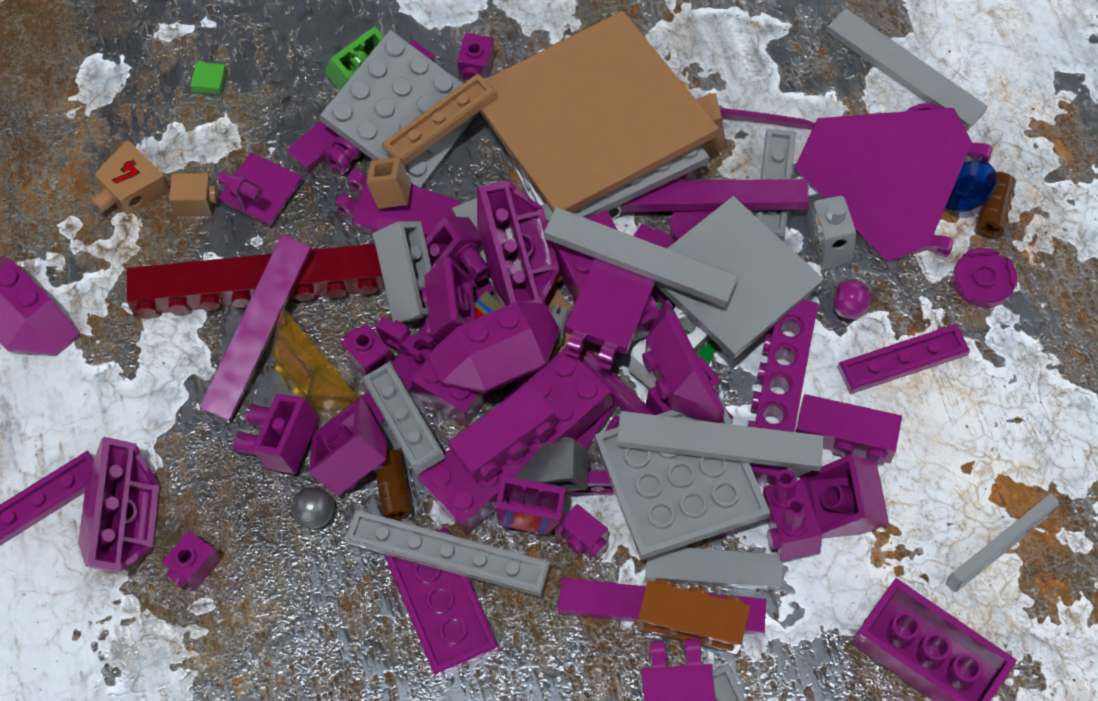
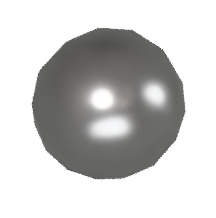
M309 487L303 489L294 497L291 507L292 516L304 528L317 529L323 527L332 518L334 511L333 500L321 488Z

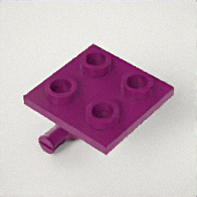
M251 152L234 176L226 171L220 173L218 183L226 187L218 197V200L271 226L303 181V177Z

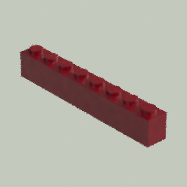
M375 243L311 250L288 300L310 301L318 297L341 298L348 294L372 295L378 291H385ZM272 254L127 268V303L133 315L141 317H152L158 313L168 312L183 314L188 310L198 309L213 311L219 307L228 306L247 307Z

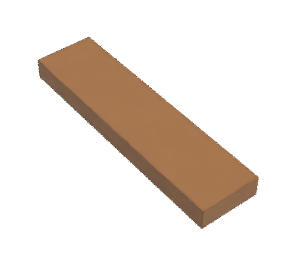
M476 74L381 144L383 150L391 158L400 157L405 166L498 98L496 90L479 74Z

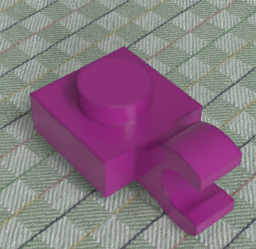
M383 316L375 325L381 340L386 345L406 356L410 354L416 361L422 362L424 360L422 353L417 350L419 347L427 346L430 349L434 348L433 342L428 335L417 334L411 336L409 328L398 320L392 322Z

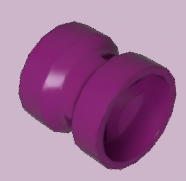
M339 135L335 139L336 143L333 146H328L321 155L331 169L342 175L351 167L350 163L353 160H358L364 153Z

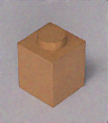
M393 157L370 161L366 183L378 209L408 205L411 181L401 158Z
M209 173L172 174L169 201L175 216L212 215L213 204L218 203L217 185L212 184Z

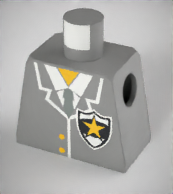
M836 196L812 202L805 217V222L821 270L851 264L856 229L845 198L843 196Z

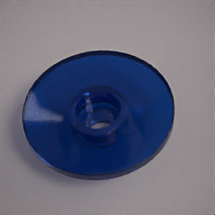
M981 160L964 162L945 209L958 213L967 212L984 204L994 193L998 182V176L993 166Z

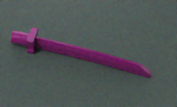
M720 108L722 118L776 124L812 130L815 124L801 118Z

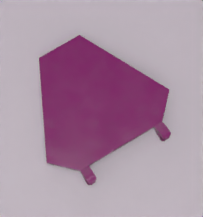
M954 108L817 118L794 171L802 179H807L808 185L822 199L843 196L846 200L856 233L886 263L927 248L940 256L948 257L952 251L954 240L947 236L934 235L967 156L980 164H987L991 158L993 147L986 143H972Z

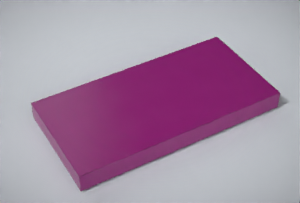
M446 527L437 530L438 532L449 534ZM384 554L435 678L499 650L468 577Z

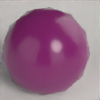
M856 279L844 280L838 284L833 309L839 316L845 319H858L865 315L871 306L872 295L870 290L864 283Z

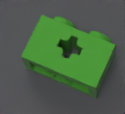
M374 26L331 57L324 73L341 90L384 36Z

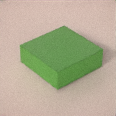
M196 62L190 85L192 92L221 95L227 72L225 64Z

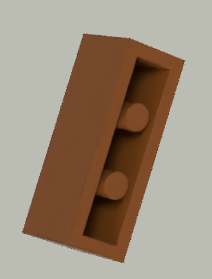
M656 579L655 582L647 580L638 617L637 630L681 641L699 638L700 645L739 655L750 605L743 604V600L734 596H723V598L710 596L708 591L701 588L691 587L689 590L675 587L673 582L664 579Z

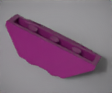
M510 181L478 187L477 228L487 265L491 268L490 276L494 289L506 306L516 301L544 303L546 295L552 287L560 268L553 242L543 238L547 226L543 207L528 195L515 188L516 186Z
M1 256L0 344L10 352L46 354L49 356L59 355L76 341L81 334L53 300L12 259Z
M670 300L664 301L646 338L645 353L642 354L645 368L648 372L653 371L657 379L655 381L657 392L662 400L667 399L671 410L701 421L722 423L725 408L684 331Z
M516 301L456 327L427 356L441 385H452L466 390L487 393L545 367L560 329L546 303Z
M109 437L101 439L86 479L78 545L85 567L119 573L153 548L159 484L148 464L139 454L140 450L136 443Z

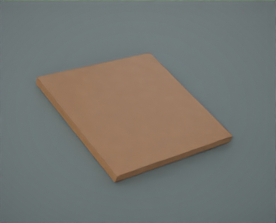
M624 11L485 79L496 90L498 98L481 109L480 113L552 212L558 207L572 213L720 135V128Z

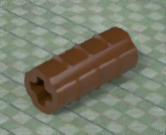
M994 172L989 176L987 186L984 188L985 194L981 200V209L977 215L976 230L985 237L997 238L1003 235L1005 225L1009 220L1008 213L1012 208V198L1015 196L1016 179L1008 173Z
M392 449L387 450L384 464L375 470L380 506L383 517L405 521L412 517L410 496L404 470L405 466L403 465L401 451Z

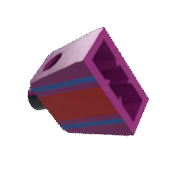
M501 475L495 506L500 525L548 534L560 522L566 488Z

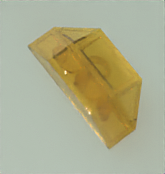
M283 310L279 315L271 352L278 363L274 369L285 383L291 379L296 385L291 389L293 393L298 397L306 398L316 411L341 412L357 400L358 397L289 313Z

